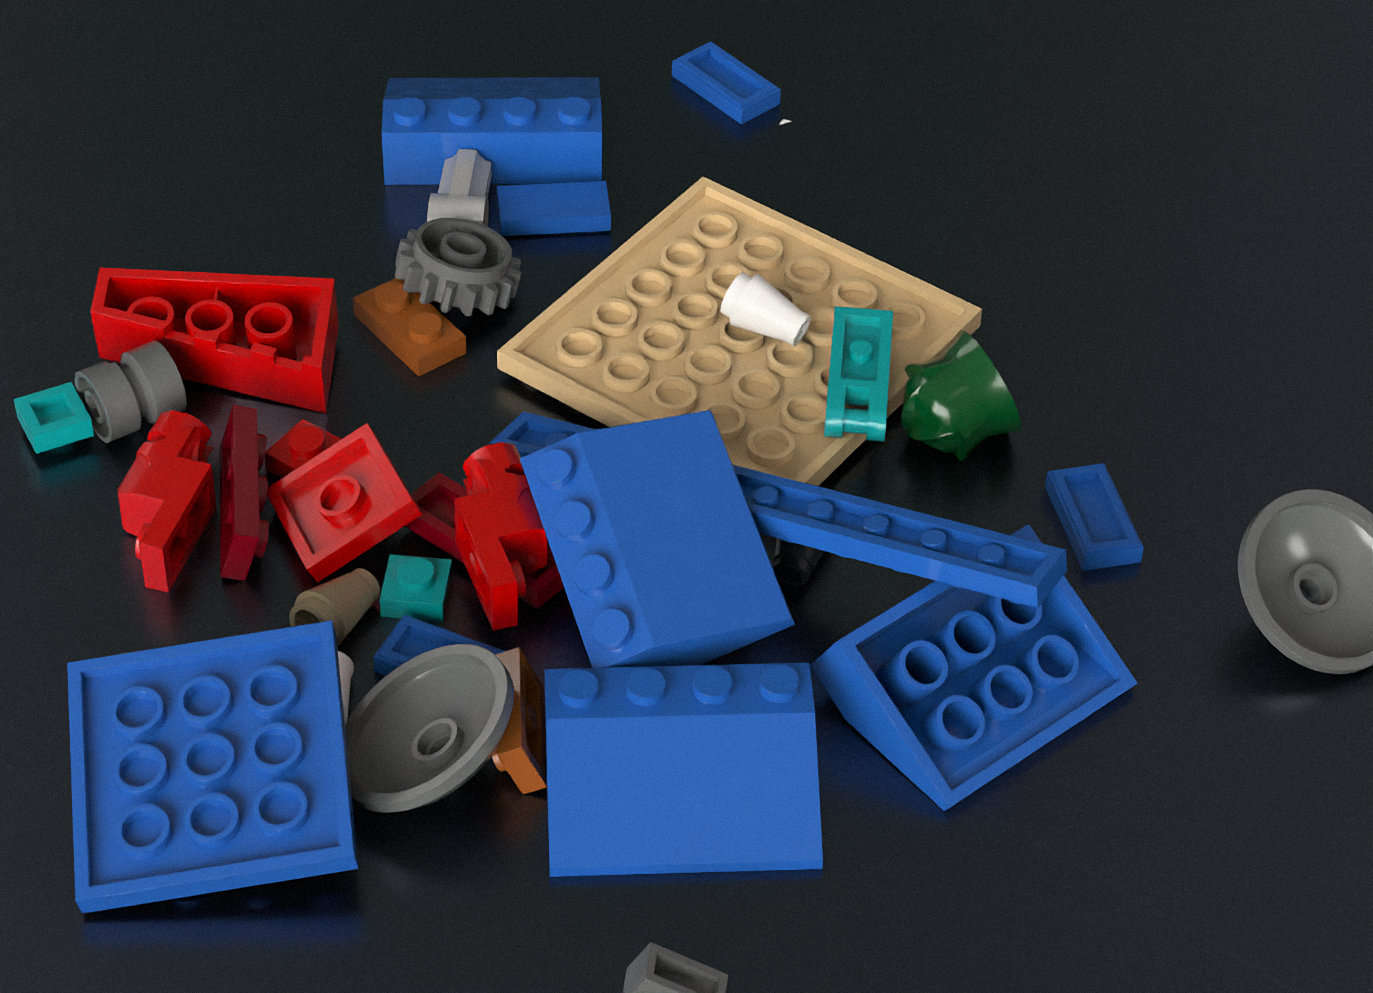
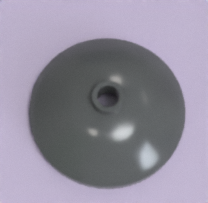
M1299 490L1275 499L1262 508L1249 523L1243 535L1238 555L1240 588L1244 602L1255 624L1269 642L1281 653L1312 670L1331 674H1347L1372 666L1373 514L1350 498L1325 490ZM1300 588L1306 593L1308 600L1303 596Z
M447 645L427 651L406 661L379 681L360 701L345 725L352 800L359 806L375 812L407 811L427 806L446 797L472 778L485 765L498 747L507 729L513 708V681L509 671L499 658L486 648L477 645Z

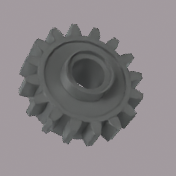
M438 218L423 223L417 230H408L407 238L400 240L395 266H397L395 278L405 280L403 286L405 292H420V303L427 304L432 301L441 303L440 308L442 312L447 313L452 307H458L465 316H471L473 308H479L485 314L490 315L493 314L495 305L506 309L509 306L510 298H515L522 273L519 271L521 260L512 257V248L508 242L493 229L466 219Z

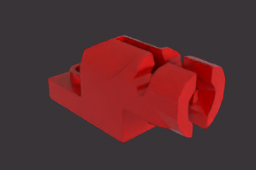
M174 410L160 414L148 433L147 440L150 442H144L138 449L134 463L117 489L123 529L137 536L135 555L142 562L145 587L168 593L217 508L212 465L207 463L208 457L214 448L207 446L212 432L198 418L188 413Z
M505 442L486 445L474 451L465 460L462 467L467 479H463L468 496L455 498L456 545L493 631L518 625V598L526 596L523 574H529L545 567L550 551L544 527L526 475H524L525 473L520 461L521 456L515 444Z

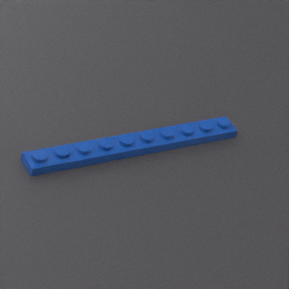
M523 411L490 444L499 442L515 444L522 458L576 433L596 429ZM733 465L759 533L1036 608L1042 604L1067 572L1065 549Z

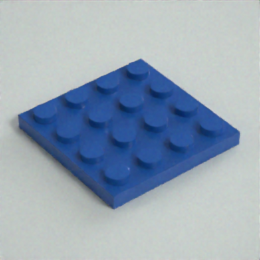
M332 620L67 663L75 901L82 914L358 869L337 637Z

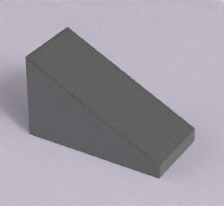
M650 942L627 967L623 993H726L728 974Z

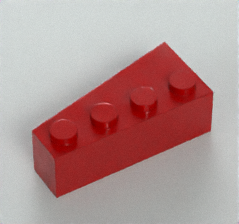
M100 267L90 311L99 358L120 363L121 354L156 340L168 351L183 379L326 414L339 328L335 279Z

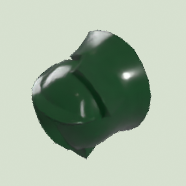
M960 330L952 343L939 356L905 367L904 370L909 379L904 386L901 423L910 438L922 441L924 444L940 452L954 453L961 462L987 437L1021 432L1020 416L1006 384L988 355L967 332Z

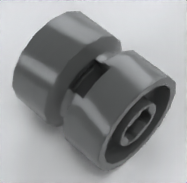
M156 340L121 354L120 365L115 362L102 361L75 373L76 391L91 417L94 432L105 443L139 430L142 418L154 424L162 412L171 410L182 412L186 410V391L180 373L168 351Z

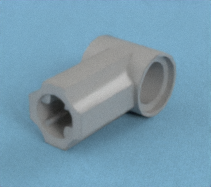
M458 149L453 157L445 159L438 193L430 194L427 221L438 218H460L488 227V193L492 178L491 162L484 160L477 150Z

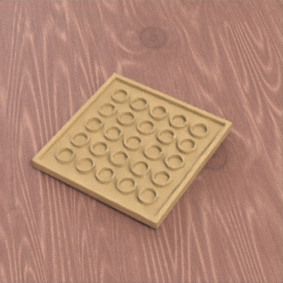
M702 177L497 350V368L608 427L711 410L733 465L819 486L866 440V434L845 432L842 433V438L824 437L835 306L893 311L886 419L903 403L904 386L909 379L904 370L905 367L910 364L927 361L942 354L960 330L972 335L980 327L982 308L712 180ZM744 272L751 277L756 274L761 275L797 308L811 316L810 325L797 346L793 347L782 340L730 325V318L720 312V308L727 290L740 273ZM845 404V408L868 410L869 406Z

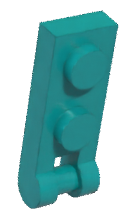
M835 306L824 437L842 438V433L845 432L866 434V440L884 442L893 311ZM845 404L869 406L868 410L845 408Z

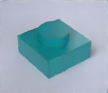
M72 382L14 399L17 418L36 454L94 436L91 417Z
M390 554L379 599L381 617L401 619L405 614L418 620L443 622L453 578L452 559Z

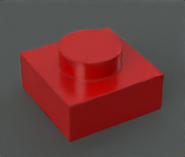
M302 419L266 450V470L283 478L340 441L341 438Z

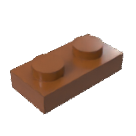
M394 278L353 297L354 316L418 377L466 354V336L430 303H420V293L405 292L403 290L405 280Z
M518 647L495 654L507 668L512 678L514 702L507 729L498 747L492 754V758L497 769L500 772L508 771L521 793L526 794L547 788L545 694L543 684Z

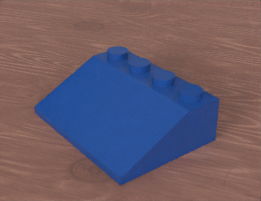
M599 77L389 78L383 99L382 114L384 184L440 185L444 161L453 157L458 149L477 150L484 160L491 162L492 178L490 184H549L602 181V111Z
M711 410L576 433L520 458L592 668L703 665L795 625Z
M1029 524L1011 534L1014 537L1042 543ZM1065 576L1060 579L1038 608L934 581L839 639L810 664L811 669L845 720L943 811H946L1138 684Z
M809 663L544 669L550 877L822 869L823 851L816 721Z

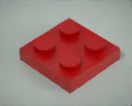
M368 423L267 488V496L304 566L317 583L423 514L378 436Z

